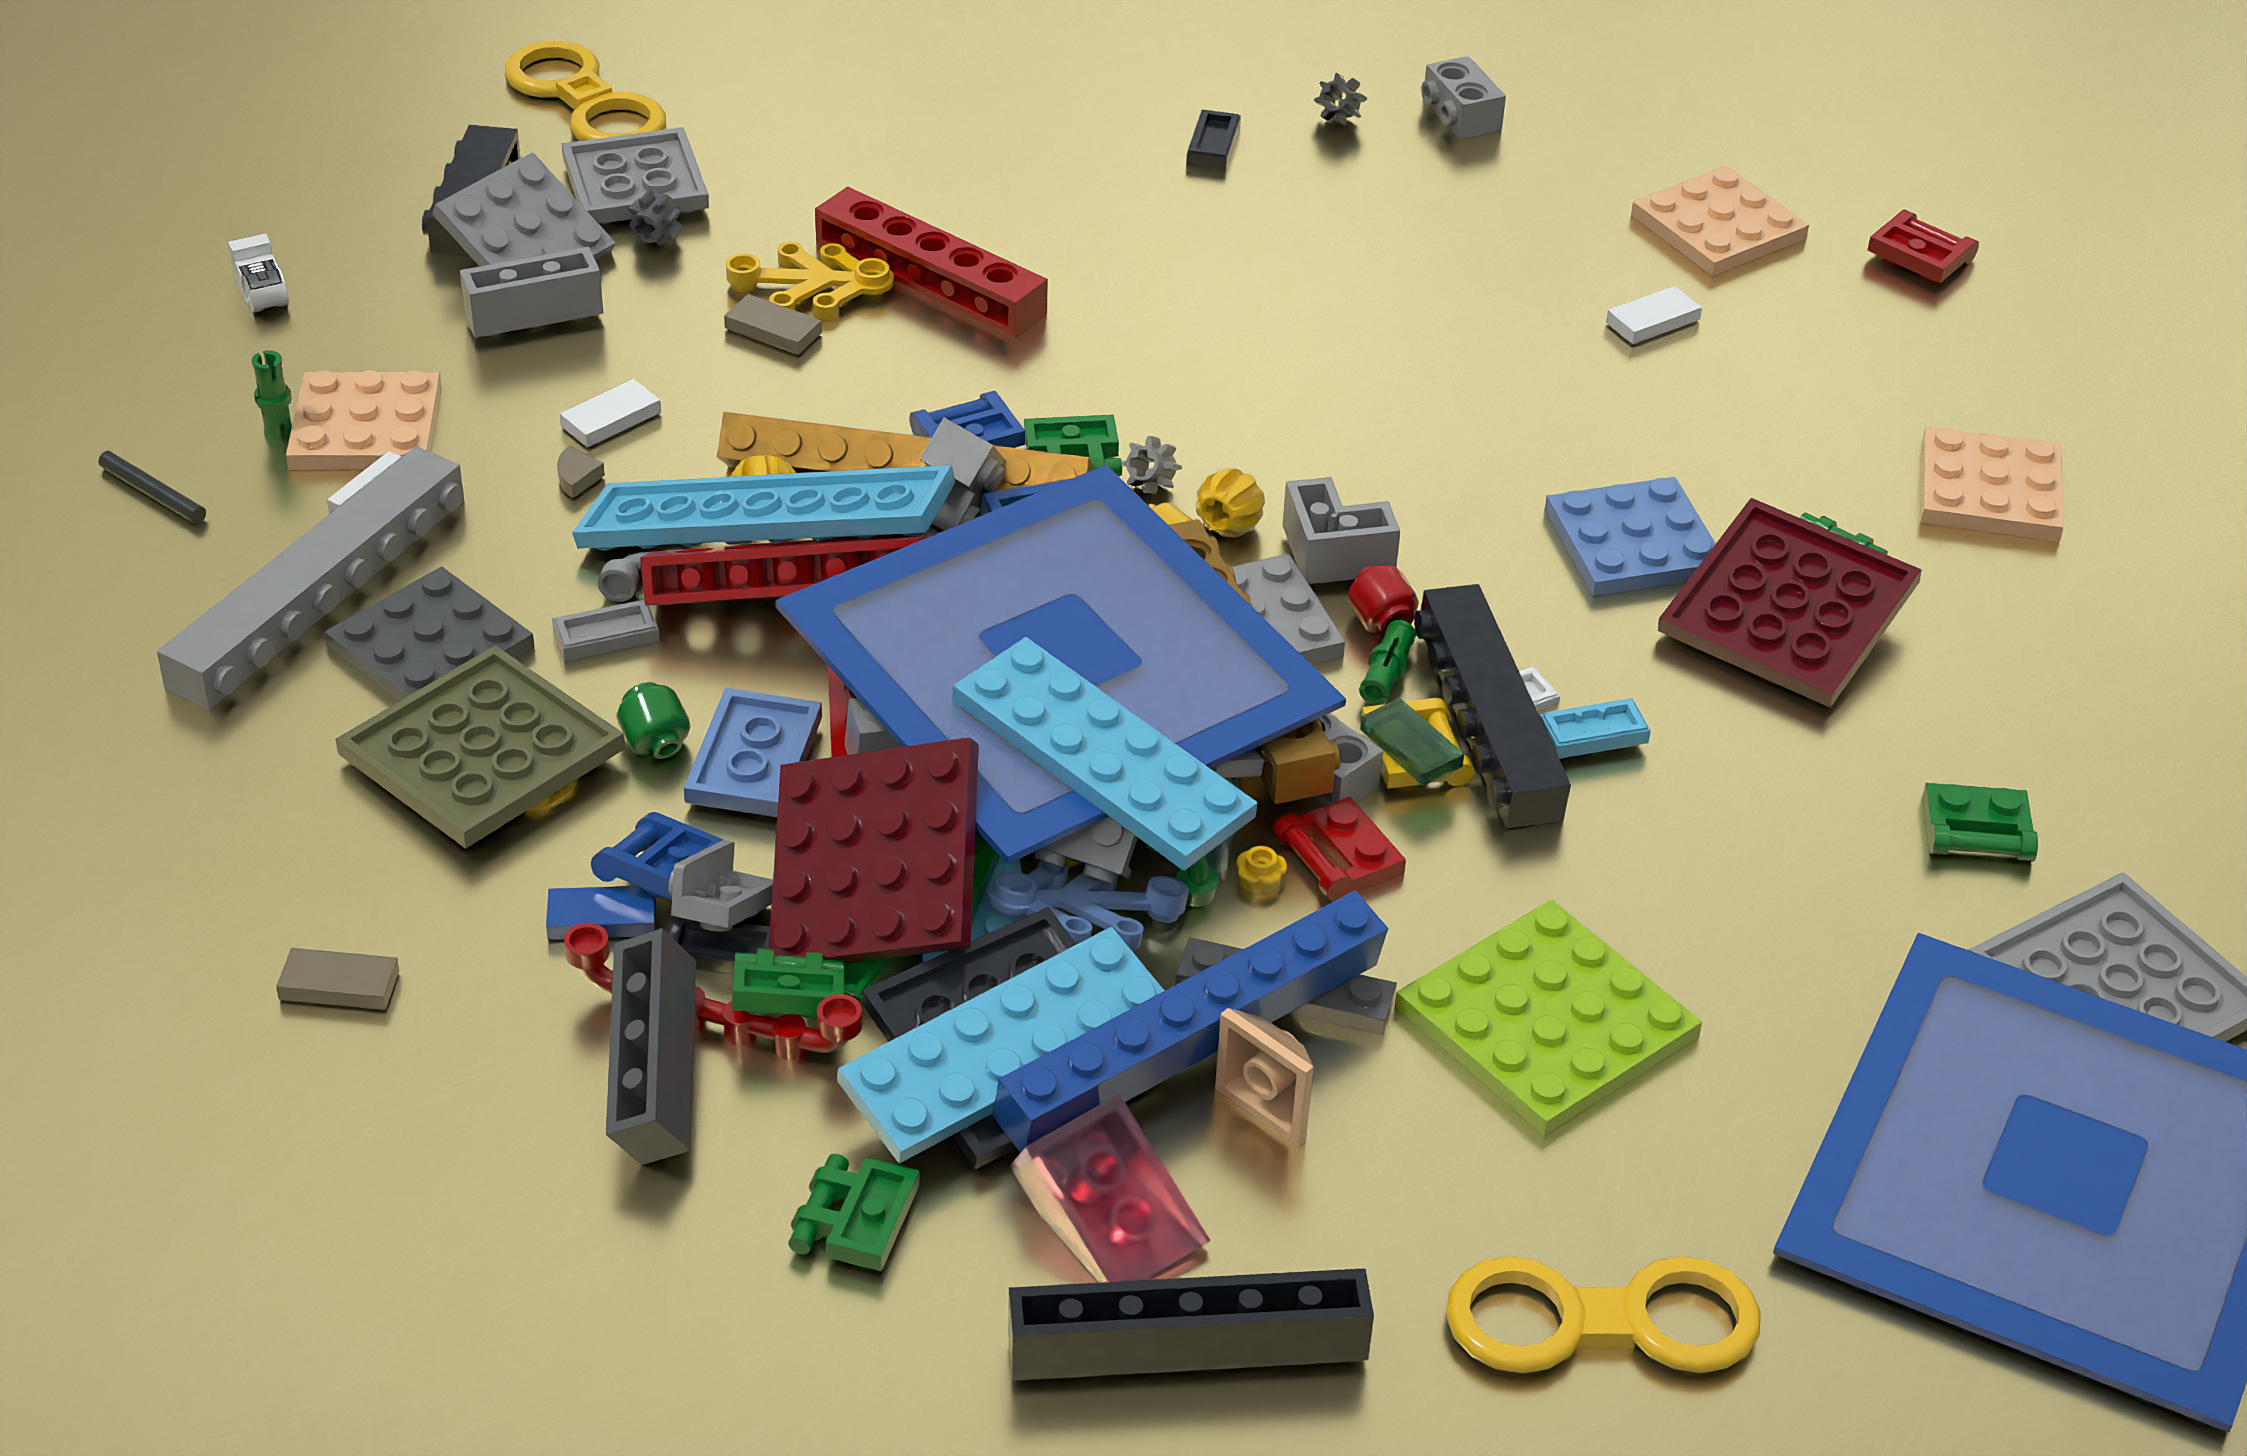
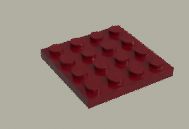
M1750 498L1659 617L1658 631L1831 708L1920 583L1922 569L1754 498Z
M970 737L780 765L769 949H774V955L806 957V952L823 953V959L844 960V963L971 948L979 744Z

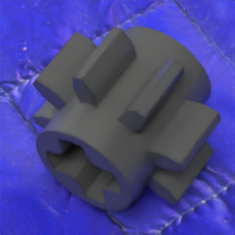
M1335 73L1334 81L1328 83L1320 82L1322 87L1320 97L1314 98V102L1325 107L1320 115L1323 119L1329 121L1335 116L1336 122L1341 126H1345L1347 118L1352 116L1361 117L1358 110L1361 102L1367 101V97L1356 92L1360 86L1358 80L1351 78L1346 83L1344 76ZM1342 93L1346 94L1345 99H1342ZM1336 100H1339L1338 106L1335 105Z
M648 190L628 208V211L634 215L629 226L636 237L644 242L652 243L656 241L659 246H662L669 238L672 239L682 229V225L676 221L681 210L675 200L667 194L660 193L654 195L651 190Z

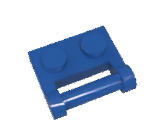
M996 391L982 393L979 399L932 412L922 409L911 412L909 415L910 426L915 436L932 438L945 417L992 445L1011 448L1025 445V429Z
M651 812L640 819L636 824V830L617 845L605 847L595 854L591 859V869L593 874L601 881L610 882L619 878L646 889L653 896L672 900L668 884L675 864L724 839L660 813ZM647 846H651L641 855L636 857V855L639 854L642 850H644Z

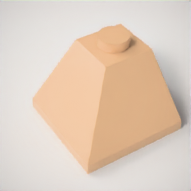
M1227 1008L1220 1015L1215 1089L1299 1148L1306 1142L1313 1077V1064L1304 1045L1298 1042L1291 1033L1279 1029L1262 1016Z

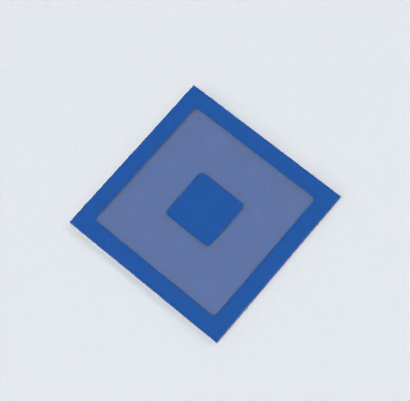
M1107 465L776 600V608L901 747L966 737L972 738L979 744L976 830L1007 864L1109 817V815L952 700L953 685L1025 637L1029 638L1210 769L1336 711L1346 704V698Z
M1917 933L1778 1237L1773 1254L2230 1433L2247 1383V1049Z

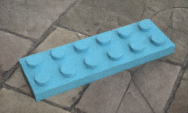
M1027 637L953 685L952 701L1183 871L1255 818L1258 802Z
M1111 926L838 1068L837 1082L900 1164L991 1115L999 1078L1164 992V989Z

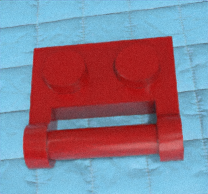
M1903 209L1870 236L1867 251L1883 257L1889 263L1899 264L1917 272L1925 279L1941 283L1963 263H1971L1977 254L1979 241L1967 236L1961 239L1918 220L1917 214Z
M1351 796L1297 816L1295 813H1287L1281 816L1273 825L1272 832L1283 846H1290L1319 879V888L1330 901H1336L1354 890L1357 892L1363 891L1405 873V857ZM1315 837L1340 867H1335L1310 838Z

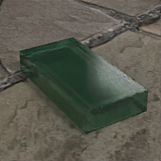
M1401 698L1361 716L1360 730L1421 785L1426 786L1463 767L1464 753Z

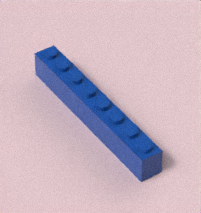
M1354 890L999 1078L992 1116L1025 1157L1218 1052L1220 1015L1227 1008L1262 1016L1271 1023L1376 966L1389 928L1359 893Z

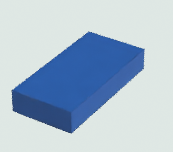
M639 886L548 889L547 939H564L566 932L570 928L581 923H594L602 926L607 931L608 937H636L655 931L656 896L649 894L646 889Z

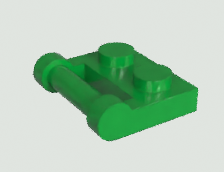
M1925 784L1922 800L1930 854L1947 855L1949 850L2016 855L2018 861H2035L2038 851V835L2033 830L2027 790L1957 784Z

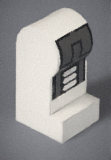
M267 234L228 242L234 279L251 311L255 313L263 311L268 307L289 305L283 274L274 259Z

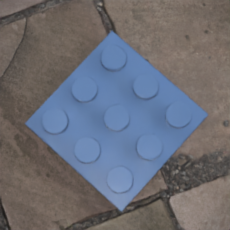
M1676 477L1657 478L1629 484H1615L1608 487L1569 491L1567 493L1546 496L1544 510L1593 597L1685 583L1716 544Z

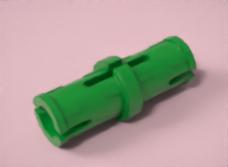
M266 350L263 351L265 365L262 364L259 353L255 354L251 360L257 388L254 391V400L258 408L261 409L265 438L273 442H281L283 439L280 427L284 429L285 438H290L292 423L289 404L292 401V394L290 388L288 389V385L285 384L281 354L276 351Z
M1394 620L1390 622L1380 645L1374 647L1368 658L1369 669L1359 687L1360 696L1370 704L1382 705L1386 703L1395 681L1402 677L1408 666L1407 654L1417 635L1415 628L1406 621ZM1388 658H1391L1388 666L1385 667Z

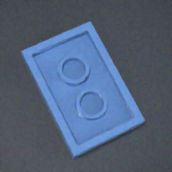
M725 688L684 785V802L777 817L780 765L806 761L822 719V702Z

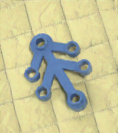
M1040 861L1038 868L1028 875L1019 872H1003L995 877L994 883L989 885L986 894L988 904L1001 916L1011 919L1022 918L1025 915L1033 914L1049 906L1076 945L1091 937V923L1104 929L1112 926L1131 951L1140 947L1144 930L1143 925L1134 919L1123 918L1107 909L1147 910L1148 915L1156 921L1174 922L1185 911L1189 888L1179 879L1157 876L1150 879L1146 892L1113 891L1116 888L1117 875H1115L1113 883L1110 884L1086 876L1083 873L1066 884L1069 867L1066 864L1062 868ZM1055 908H1063L1077 916H1069Z

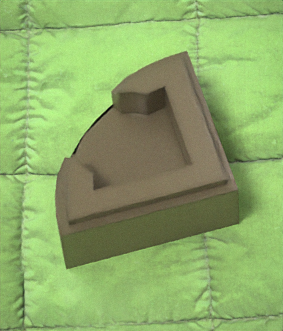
M570 445L563 450L558 458L557 470L561 487L572 498L605 476L603 462Z

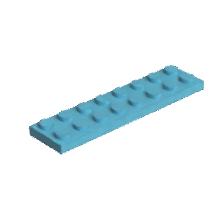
M952 465L608 483L573 530L572 535L577 549L597 548L602 551L625 546H639L643 549H649L668 544H682L686 547H692L712 542H725L729 545H736L745 541L768 540L772 543H779L788 539L812 538L816 541H823L832 537L856 536L860 539H867L885 534H901L905 537H912L927 532L956 480L954 479Z

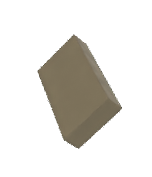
M747 294L724 315L726 329L797 355L822 333V320Z
M291 948L276 986L278 999L386 1010L399 973L397 957Z

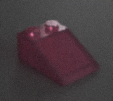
M1120 1094L1026 1146L1010 1165L1039 1215L1099 1283L1147 1280L1211 1241Z

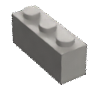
M589 247L460 270L464 312L474 338L498 336L504 332L525 328H540L546 324L568 320H583L589 316L604 314L600 269Z

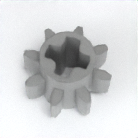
M1147 436L1145 446L1131 442L1129 446L1132 451L1129 453L1127 460L1121 462V465L1127 467L1128 473L1131 475L1126 483L1136 487L1142 485L1143 493L1156 495L1158 484L1163 487L1173 488L1172 479L1176 471L1182 469V466L1177 464L1173 457L1177 449L1176 446L1170 444L1161 446L1160 438L1154 436ZM1150 462H1155L1154 468H1149Z

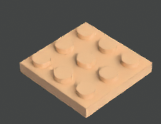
M1728 166L1718 168L1707 174L1633 201L1631 216L1711 276L1807 239L1809 225Z
M327 370L304 372L286 451L288 470H365L388 451L404 456L412 448L418 446L431 452L442 387L440 372H422L418 370L408 372H377L372 370L363 372H331Z
M1925 427L1922 439L1921 523L2060 542L2064 529L2061 444L2049 443L2044 440L2031 441L2008 438L1999 434L1963 432L1953 428Z

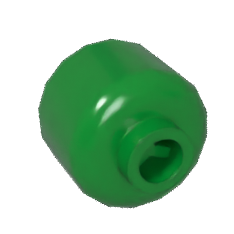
M654 682L641 683L628 690L623 696L622 703L616 714L618 724L631 750L642 757L655 756L658 759H664L676 754L681 749L682 742L687 738L691 728L689 717L676 692L668 686L657 685Z

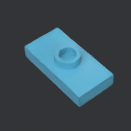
M1633 698L1540 714L1541 721L1559 759L1649 743L1651 730Z

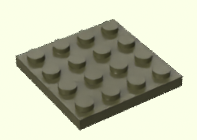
M496 645L335 739L338 754L464 848L471 846L626 749L623 732Z

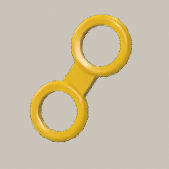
M562 40L528 44L515 51L505 63V78L514 89L528 96L560 98L574 109L570 116V130L578 141L665 130L666 112L657 101L642 94L613 92L612 86L599 77V60L591 50L580 44ZM546 58L568 59L580 64L582 67L578 73L560 80L544 81L534 79L523 73L527 65ZM610 110L635 111L648 118V122L644 126L626 133L601 132L590 127L588 124L592 117Z
M1506 1256L1483 1260L1462 1272L1448 1292L1446 1318L1454 1339L1472 1358L1496 1370L1522 1374L1547 1370L1569 1358L1575 1349L1635 1348L1636 1343L1648 1357L1672 1369L1704 1373L1727 1369L1749 1354L1760 1336L1761 1310L1752 1290L1735 1273L1707 1259L1678 1256L1656 1260L1637 1271L1627 1287H1574L1559 1271L1537 1260ZM1504 1283L1528 1285L1544 1293L1556 1305L1562 1321L1556 1333L1541 1343L1526 1346L1505 1344L1488 1336L1475 1323L1470 1305L1478 1293L1492 1285ZM1677 1283L1702 1285L1718 1293L1730 1305L1736 1318V1327L1731 1335L1717 1343L1701 1346L1680 1343L1664 1335L1651 1322L1646 1310V1302L1652 1293L1665 1285Z

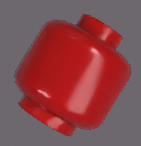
M1372 565L1362 569L1350 586L1347 597L1352 610L1364 629L1374 635H1385L1388 624L1394 620H1403L1412 624L1419 604L1417 595L1400 569L1393 565Z

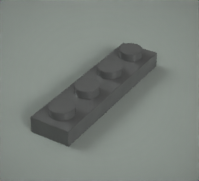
M1189 937L1175 974V985L1243 949ZM1358 975L1288 1014L1384 1035L1396 996L1397 982Z

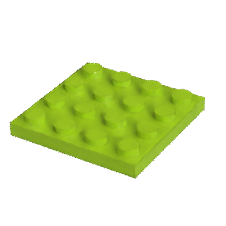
M1552 899L1398 990L1395 998V1007L1543 1136H1546L1698 1038L1702 1027L1700 1019Z

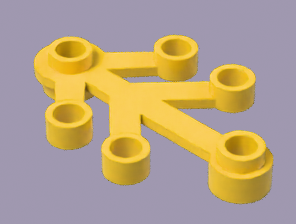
M782 243L777 249L778 264L787 269L760 268V260L756 256L747 253L735 254L726 260V279L736 291H751L756 288L757 283L798 284L786 291L775 292L769 298L770 302L795 311L797 303L831 286H841L830 293H820L813 298V315L820 320L836 318L839 315V305L861 294L869 297L879 296L890 290L894 284V275L889 269L887 262L877 258H867L859 261L848 254L842 245L836 243L826 244L821 247L820 261L805 252L799 243Z

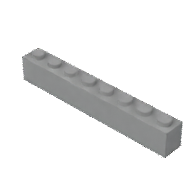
M418 446L412 448L157 650L164 688L208 710L212 709L260 668L266 666L271 659L293 641L300 638L304 632L321 618L333 611L337 605L354 591L362 587L387 564L394 561L415 541L427 534L431 528L448 514L455 511L464 502L460 465Z

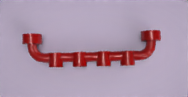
M581 923L573 926L564 936L565 954L568 963L575 968L581 969L587 979L598 988L612 994L613 971L604 965L610 954L607 931L602 926L594 923ZM695 986L694 1031L701 1029L708 1021L723 1025L726 1041L735 1046L748 1045L755 1040L756 1036L774 1040L775 1053L784 1060H797L803 1057L807 1050L821 1053L837 1051L849 1040L855 1038L862 1030V1007L858 1000L849 995L835 994L826 997L820 1002L817 1008V1030L806 1027L805 1020L796 1014H785L775 1018L768 1015L759 1016L746 1011L731 1010L732 1001L726 1004L705 998L704 991Z

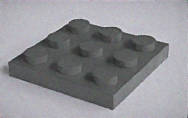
M442 566L324 631L326 645L329 649L398 702L494 645L515 659L535 648L532 632Z

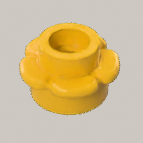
M1256 846L1249 851H1244L1236 860L1241 885L1253 893L1264 894L1274 891L1280 885L1281 875L1287 871L1285 859L1282 856H1277L1273 849L1266 846Z

